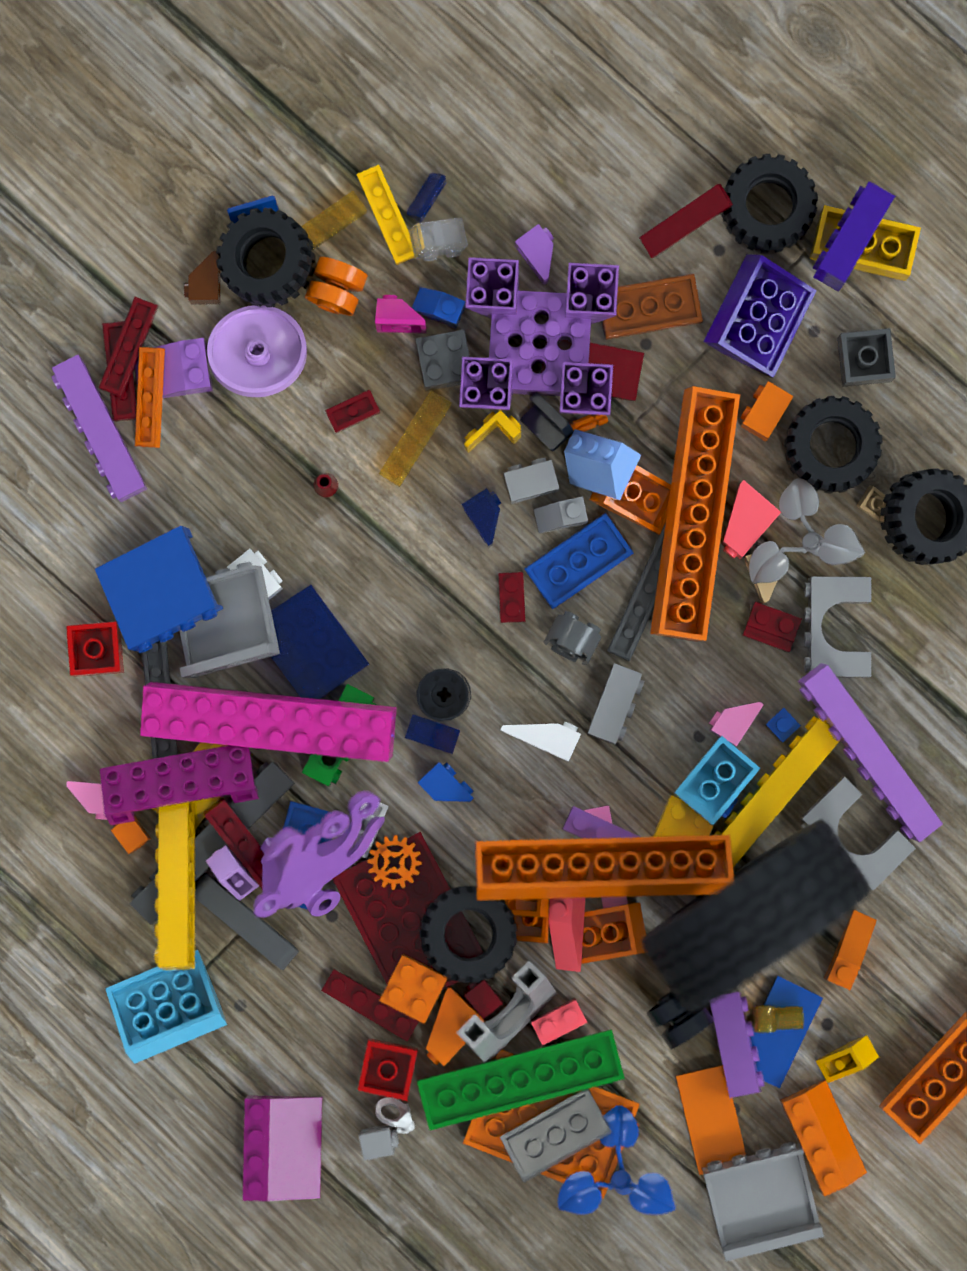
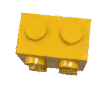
M501 410L497 413L492 411L483 420L484 424L478 431L474 428L465 436L464 448L469 453L496 427L515 444L521 438V425L512 415L508 418Z

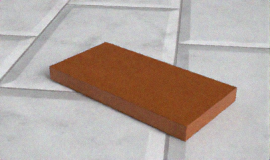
M688 274L618 287L616 316L602 321L605 339L703 323L695 275Z

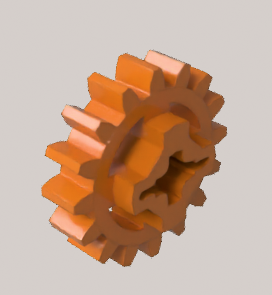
M394 835L393 841H390L386 836L384 837L385 843L383 845L378 841L375 843L378 847L377 851H369L374 855L373 859L367 860V863L373 864V868L369 870V873L376 872L377 876L374 878V881L382 879V887L391 883L392 890H395L396 884L400 883V886L405 888L406 880L411 883L414 882L412 874H420L415 868L422 865L421 861L416 860V857L421 853L420 851L414 852L412 850L416 845L415 843L406 844L407 837H404L402 841H398V835ZM398 845L403 847L400 852H392L388 849V846ZM403 853L404 856L399 861L400 868L393 867L386 871L391 862L389 857L395 858ZM380 854L384 857V866L381 869L378 867ZM409 855L412 860L410 871L405 867V858ZM392 872L398 873L402 878L390 879L386 876Z

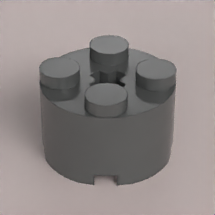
M565 611L564 615H557L544 640V644L547 645L550 642L553 645L551 650L573 662L581 659L583 660L582 665H588L602 638L599 634L601 629L592 623H587L586 625L578 621L579 617L569 611Z

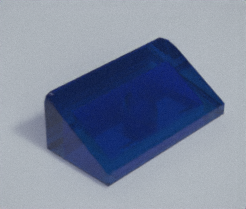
M431 173L406 211L409 217L419 223L423 222L446 185V176L437 173Z

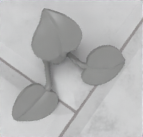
M794 479L784 490L779 501L782 515L789 520L800 518L808 530L802 541L803 547H783L779 549L778 545L773 541L764 542L754 550L749 563L750 579L754 584L775 582L787 573L789 559L783 554L784 552H802L805 554L809 551L830 565L845 564L865 554L855 532L844 524H836L828 528L824 538L811 528L805 516H811L817 512L819 497L815 488L804 479Z

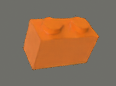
M769 381L765 387L760 385L753 396L756 399L753 407L747 406L740 419L744 420L741 427L766 442L794 396Z

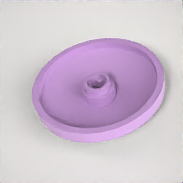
M253 305L242 307L229 313L216 324L208 340L207 356L214 377L226 389L246 397H266L283 391L299 377L306 363L307 347L301 327L290 315L274 307L267 308L264 305H261V307Z

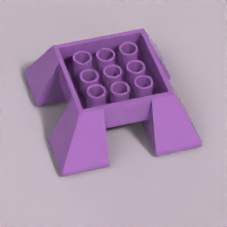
M469 258L466 308L491 318L489 358L462 357L459 407L510 410L513 394L533 395L537 392L539 395L561 396L560 413L610 416L613 365L589 364L591 324L616 316L619 265L569 263L567 293L519 291V260ZM544 314L549 319L545 324H538L535 322L536 316ZM518 337L522 340V344L516 348L509 345L510 339ZM537 339L547 341V345L542 349L535 348L533 343ZM561 340H569L572 346L568 350H561L558 347V343ZM543 363L546 368L544 372L537 374L532 371L533 365Z

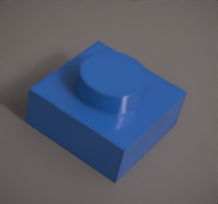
M782 708L765 724L782 743L801 726L785 708Z

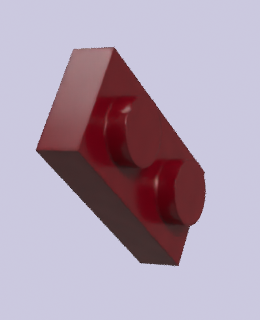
M369 389L325 410L337 434L379 414L380 410Z
M523 572L499 573L501 623L525 622Z

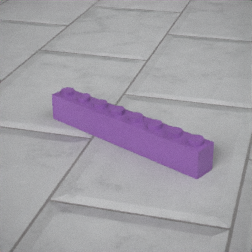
M819 664L797 681L802 687L799 689L800 693L807 701L811 700L816 706L814 709L816 715L820 720H826L831 727L828 729L829 733L836 741L840 740L845 746L843 749L845 755L851 761H856L859 766L857 769L858 773L865 781L869 779L874 786L871 789L880 801L882 799L888 806L886 808L887 813L893 820L898 819L902 825L900 830L908 840L913 839L920 843L943 825L828 665Z

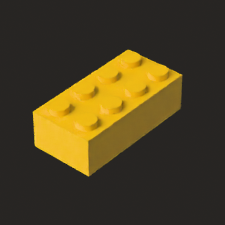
M823 206L819 216L810 259L817 260L823 250L828 252L829 249L825 245L835 228L839 231L841 230V227L837 225L846 210ZM882 219L853 269L906 281L911 274L921 227Z

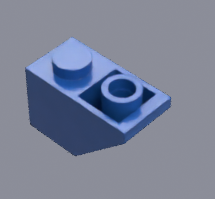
M439 762L417 782L434 801L471 802L474 799L471 796L474 791L465 781L459 783L453 777L456 772L447 762L444 765Z

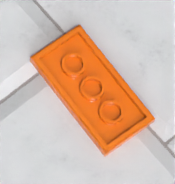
M723 1064L675 1075L699 1175L703 1174L702 1168L707 1167V1164L712 1161L719 1160L723 1163L731 1161V1158L736 1155H746L733 1098L729 1097Z

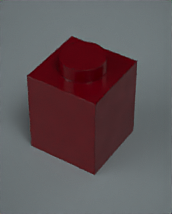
M486 980L475 983L471 982L465 987L468 991L464 996L483 1019L503 1004V1001Z

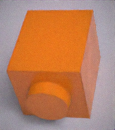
M136 817L133 822L116 824L111 829L128 854L134 853L151 840V837Z

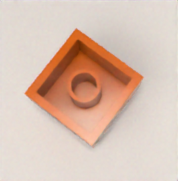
M403 954L379 1001L425 1024L447 977L435 969Z

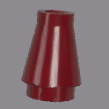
M322 473L314 481V490L321 497H331L338 490V481L334 475ZM329 480L328 486H321V481Z

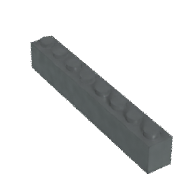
M265 762L256 771L258 776L254 779L258 790L259 799L234 803L230 797L226 801L248 830L295 784L275 762H272L270 765ZM208 820L203 824L205 829L199 835L195 832V882L210 868L206 860L225 845L229 848ZM158 869L149 877L152 882L146 888L141 885L131 895L134 899L129 903L150 925L158 920V914L155 911V900L158 898L155 876L158 873Z

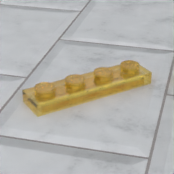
M431 390L382 467L379 475L400 488L452 403Z

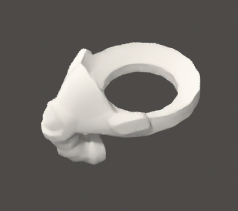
M385 1097L378 1101L375 1113L381 1122L391 1127H398L396 1129L398 1134H408L414 1130L415 1124L412 1120L408 1103L404 1104L400 1100L391 1097ZM386 1105L394 1106L399 1110L400 1116L393 1120L387 1119L382 1115L381 1109Z

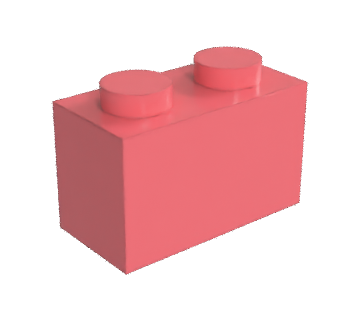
M575 998L531 1020V1024L542 1045L587 1023Z

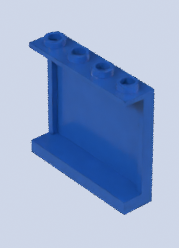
M179 526L95 568L128 650L139 653L146 652L152 648V644L158 641L166 642L174 637V633L180 630L182 632L188 631L196 626V622L202 619L204 621L213 619L217 616L218 611L224 609L222 605L216 603L189 540L193 536L187 527Z

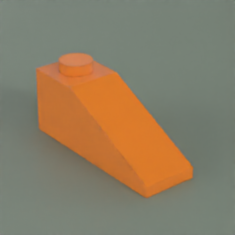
M853 910L824 979L851 990L864 959L877 921L876 919Z

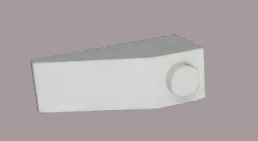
M564 722L563 725H502L500 730L567 762L581 735L577 732L578 727L568 722Z

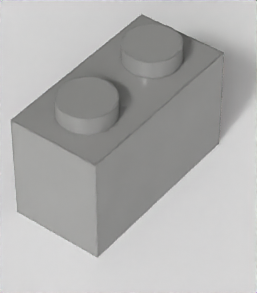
M545 458L531 461V466L522 468V465L518 464L507 468L508 472L504 473V479L511 504L559 491L560 488L552 460L546 461Z
M388 1125L362 1129L359 1134L364 1161L394 1155L395 1149L399 1144L397 1130H392V1127Z

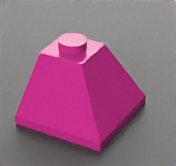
M383 295V299L377 298L375 316L377 332L426 334L425 319L405 301L397 299L396 295Z

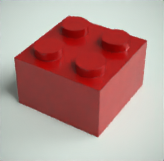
M117 622L66 626L70 676L81 677L124 673L121 631Z
M369 1038L358 1091L407 1101L418 1048Z

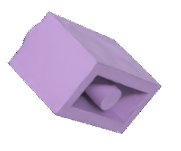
M226 845L215 851L206 860L219 882L239 901L259 887L255 879Z

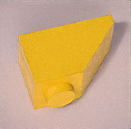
M865 1035L819 1058L816 1063L827 1083L864 1070L878 1059L879 1056L870 1039Z

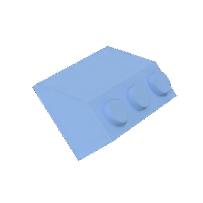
M576 429L564 450L571 485L617 500L621 499L641 457L639 453L621 442Z

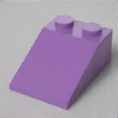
M204 338L178 341L153 347L165 348L163 398L213 391L207 356V343ZM138 358L137 363H136V365H135L137 386H138V366H139V358Z

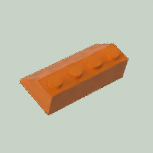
M826 1080L780 1099L819 1190L824 1197L849 1186L867 1173Z

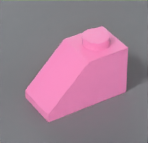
M757 702L724 709L721 713L717 711L709 722L712 725L710 731L718 737L723 736L732 745L737 747L764 704Z
M67 781L66 786L88 813L96 814L95 819L107 820L104 814L101 784Z

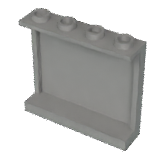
M251 562L238 564L237 569L231 571L227 568L215 571L216 575L211 577L205 575L216 603L222 605L224 609L218 611L217 616L207 621L202 619L196 622V626L188 631L182 632L180 630L187 665L180 667L182 678H196L280 654L262 566H255Z
M784 1143L780 1146L781 1148L775 1150L770 1148L760 1149L756 1151L755 1155L747 1157L745 1154L736 1155L731 1158V1161L723 1163L719 1160L712 1161L707 1164V1167L702 1168L722 1252L726 1261L824 1237L805 1166L804 1152L799 1143Z

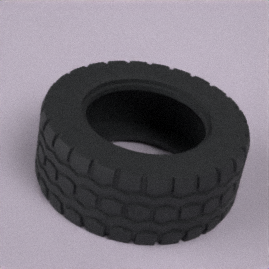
M823 819L791 835L733 872L734 880L714 894L698 896L642 938L644 950L651 957L652 962L686 1010L689 1012L696 1011L764 972L827 929L870 894L869 882L845 846L842 845L838 836L835 835L831 826Z

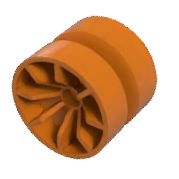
M319 257L314 274L325 282L310 281L305 298L325 311L353 316L359 299L348 291L362 292L368 275L362 270L342 261L328 257Z

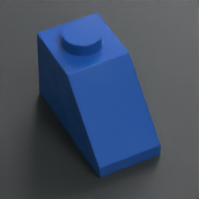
M420 287L412 309L418 314L457 329L465 310L466 302L441 291Z

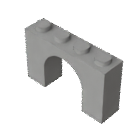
M810 577L808 583L804 584V597H808V607L804 609V622H808V632L804 633V646L808 647V657L804 658V671L809 673L822 663L828 665L837 678L871 677V652L836 650L826 642L821 629L823 616L833 605L868 604L871 602V577Z
M841 777L800 818L803 822L801 827L804 829L812 823L823 819L831 826L835 835L838 836V823L841 816L863 794L846 777ZM894 830L870 853L857 855L850 851L848 852L869 882L870 890L873 891L916 848L898 830Z
M530 961L511 978L517 986L515 995L498 1015L486 1022H482L474 1015L457 1032L468 1047L484 1063L491 1061L557 995L547 977Z

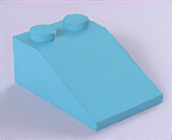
M721 736L698 762L674 794L713 826L759 771L760 767Z

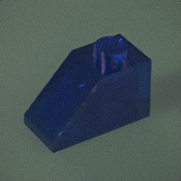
M486 488L461 505L487 547L490 548L493 546L500 514L498 506L502 503L494 491L489 493Z
M412 714L405 739L453 754L460 730Z

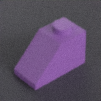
M538 224L515 241V248L543 285L548 283L553 251L552 241L554 237L546 227L542 229Z

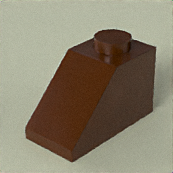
M213 251L188 275V283H184V296L188 298L191 305L221 304V270L217 268L216 263L220 256L216 254V251Z

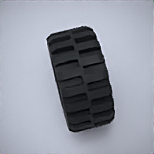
M763 154L762 158H757L756 156L750 158L746 164H740L736 171L731 174L724 189L733 205L722 212L723 222L727 223L726 229L729 234L733 233L736 236L735 241L740 245L742 242L747 244V249L754 251L756 248L760 249L761 253H768L769 250H774L777 253L783 251L785 247L791 248L799 239L801 240L805 236L816 215L818 194L814 192L816 185L813 179L809 180L807 177L809 172L804 167L802 169L797 167V161L793 159L790 162L784 160V155L778 154L774 158L771 157V154ZM762 183H772L782 187L788 193L792 201V211L784 222L776 225H767L758 222L750 215L746 207V199L749 191L754 186Z
M256 208L251 209L248 216L244 212L238 215L237 218L239 220L236 223L231 221L227 225L229 228L227 234H221L220 240L223 243L222 246H217L216 254L220 256L216 263L217 268L222 271L220 273L222 280L240 298L259 307L262 304L267 308L275 307L277 302L282 306L288 303L287 298L290 296L294 299L300 295L298 290L301 287L306 289L309 282L306 279L308 276H313L314 273L311 263L316 262L315 254L312 252L314 246L308 238V233L292 217H289L280 210L275 212L272 208H264L263 212ZM277 237L281 239L286 248L285 260L281 268L270 277L264 279L253 278L247 271V257L251 248L264 238Z
M827 396L825 399L818 398L803 407L789 425L784 447H786V461H789L792 473H796L799 478L806 480L816 491L823 490L824 493L845 492L862 483L874 471L882 453L880 445L883 443L882 435H879L878 432L880 426L877 421H873V414L870 410L865 411L861 407L863 404L855 401V403L851 402L848 397L844 396L841 398H835V396ZM827 422H836L844 425L851 431L856 441V451L849 463L841 467L831 468L821 464L813 456L810 449V439L814 430L820 425Z
M927 469L904 475L899 479V482L894 483L890 487L892 493L885 495L883 502L886 503V507L881 508L880 516H884L881 528L886 530L888 535L885 536L888 544H894L892 550L897 555L903 554V559L908 562L915 561L916 564L931 565L954 561L957 556H963L967 552V485L963 484L965 482L963 477L960 475L953 476V472L946 469ZM928 493L940 500L946 512L945 528L936 540L927 539L919 531L915 521L916 506L921 497Z
M476 886L456 887L439 895L427 908L421 921V947L430 965L445 977L464 983L480 982L493 977L511 960L514 954V947L517 944V924L514 921L511 909L508 908L504 900H477ZM473 910L479 912L490 923L492 929L491 943L487 950L477 957L463 958L457 956L447 946L445 940L446 925L450 918L460 911Z

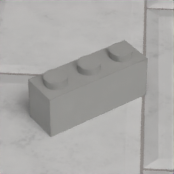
M615 663L613 664L587 732L588 735L614 745L617 740H623L627 727L623 726L626 717L631 718L636 705L632 703L635 693L640 695L645 682L641 680V673Z

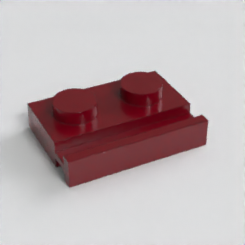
M754 602L742 636L790 653L802 618Z

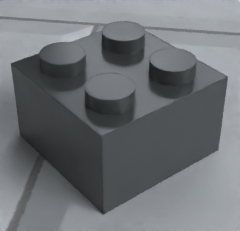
M890 328L841 333L837 342L842 387L888 383L896 378Z
M465 330L417 338L416 344L425 391L461 385L462 357H470Z

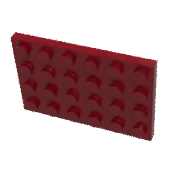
M421 831L407 838L406 844L415 843L416 845L412 850L414 852L420 851L421 854L416 857V860L421 861L422 865L416 866L415 869L420 874H412L414 882L411 883L406 880L405 888H402L400 883H398L395 890H392L391 883L382 887V879L375 882L374 878L377 874L376 872L369 873V870L373 868V864L367 863V860L338 874L332 879L387 985L403 954L435 969L426 959L421 947V921L429 905L439 895L450 890V887ZM394 845L388 849L392 852H400L403 847ZM402 853L395 858L390 856L391 862L386 871L393 867L399 869V861L404 854ZM381 854L378 858L379 869L384 866V857ZM409 855L405 858V867L410 871L412 860ZM392 872L386 876L390 879L402 878L398 873ZM460 911L453 915L445 928V940L449 949L457 956L463 958H474L484 953L463 912ZM447 978L442 990L458 981Z

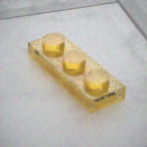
M351 191L301 227L308 233V238L312 241L315 249L365 215L368 211L356 193Z

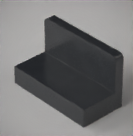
M535 392L529 398L533 407L521 417L520 421L553 452L574 431L569 422L543 397Z

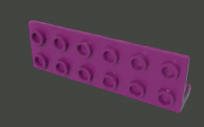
M228 745L100 769L104 814L110 826L135 821L134 811L224 795H231L234 803L259 799L253 777L249 747Z

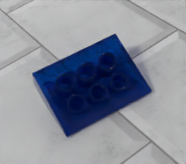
M309 585L271 610L280 654L271 656V658L300 697L323 699L370 665L312 585Z

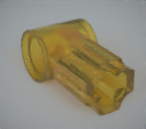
M753 1006L754 1032L756 1033L776 1032L783 1029H804L803 1007Z

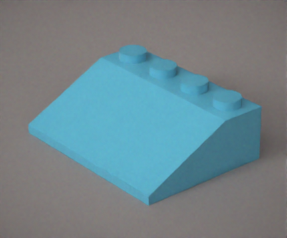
M195 950V969L163 970L157 966L105 988L125 1053L134 1064L227 1025L220 1002L198 950Z

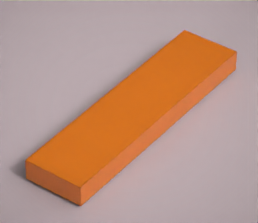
M139 347L135 446L160 448L165 348Z

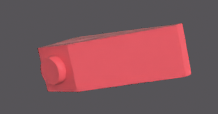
M550 898L548 921L556 969L581 972L585 898Z

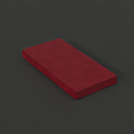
M561 340L558 343V347L561 350H568L572 346L569 340ZM590 343L589 364L613 365L611 397L635 402L644 353ZM542 363V367H541V372H540V373L544 372V370H545V368H546L543 363Z

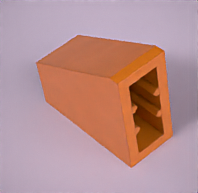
M451 986L446 989L426 1049L429 1051L426 1054L427 1057L436 1065L441 1063L445 1066L466 1044L457 1032L474 1015L482 1022H486Z

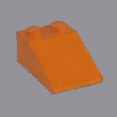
M636 465L620 500L595 492L592 493L589 500L660 535L666 523L671 484Z
M640 902L584 913L581 964L646 953L642 944V938L646 936Z

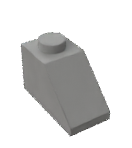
M583 497L563 500L534 509L539 534L588 523Z

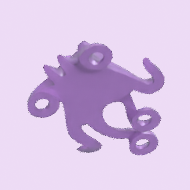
M367 791L354 795L348 804V811L351 816L350 825V819L346 814L332 811L323 818L320 824L310 828L304 835L290 827L281 830L274 838H266L260 847L265 854L261 860L263 864V894L254 900L255 915L257 917H267L274 914L278 909H294L302 904L306 905L308 911L313 916H322L333 910L340 901V894L333 889L322 890V887L359 860L369 848L378 829L382 827L385 821L384 817L372 818L368 822L361 838L353 847L352 845L361 829L362 819L369 817L377 810L380 799L375 794ZM368 803L362 810L359 811V809L364 804ZM342 832H344L341 836H339L336 839L318 844L319 839L322 836H324L325 838H334L340 835Z

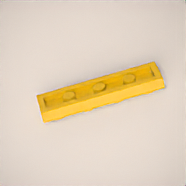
M380 165L358 173V180L395 264L398 265L419 256Z

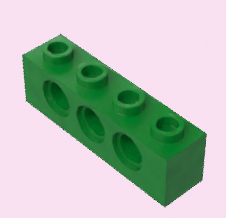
M349 684L346 685L339 699L341 702L377 705L373 703L375 699L373 696ZM311 754L302 773L330 787L331 783L337 784L343 772L339 768L343 760L348 762L349 758L336 757V762L331 766H327L323 763V755Z

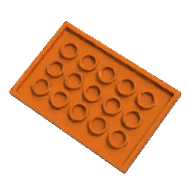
M502 1049L496 1055L495 1060L515 1054ZM597 1086L589 1088L603 1116L616 1105H622L635 1118L640 1103ZM578 1092L472 1119L463 1144L513 1163L500 1137ZM598 1140L540 1174L564 1183L572 1174L586 1171L593 1176L594 1183H610L618 1163L616 1146L606 1147ZM597 1187L602 1194V1199H604L608 1188Z

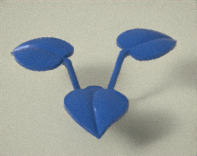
M616 1105L604 1115L612 1133L600 1139V1142L606 1147L616 1146L619 1170L613 1173L611 1183H594L593 1176L586 1171L572 1174L565 1180L558 1196L559 1210L580 1215L592 1213L599 1207L602 1200V1194L597 1187H605L609 1190L615 1189L620 1195L630 1193L629 1202L640 1213L661 1215L674 1211L676 1206L671 1187L662 1175L658 1173L644 1174L640 1177L637 1185L633 1183L629 1173L625 1171L620 1146L632 1147L637 1141L639 1130L633 1114L626 1107Z

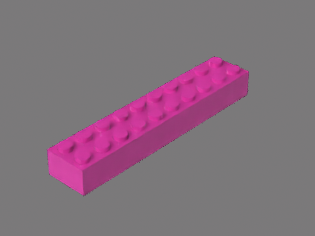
M150 682L143 687L140 736L389 762L393 757L397 707Z

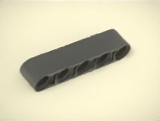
M205 873L195 885V898L279 969L284 971L299 953V950L261 917H257L249 907L239 901L209 874Z

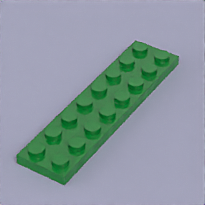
M612 1029L420 1079L417 1080V1085L430 1131L623 1080L625 1077Z

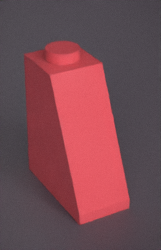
M744 480L737 488L722 544L725 546L723 550L733 559L736 556L741 559L781 513Z

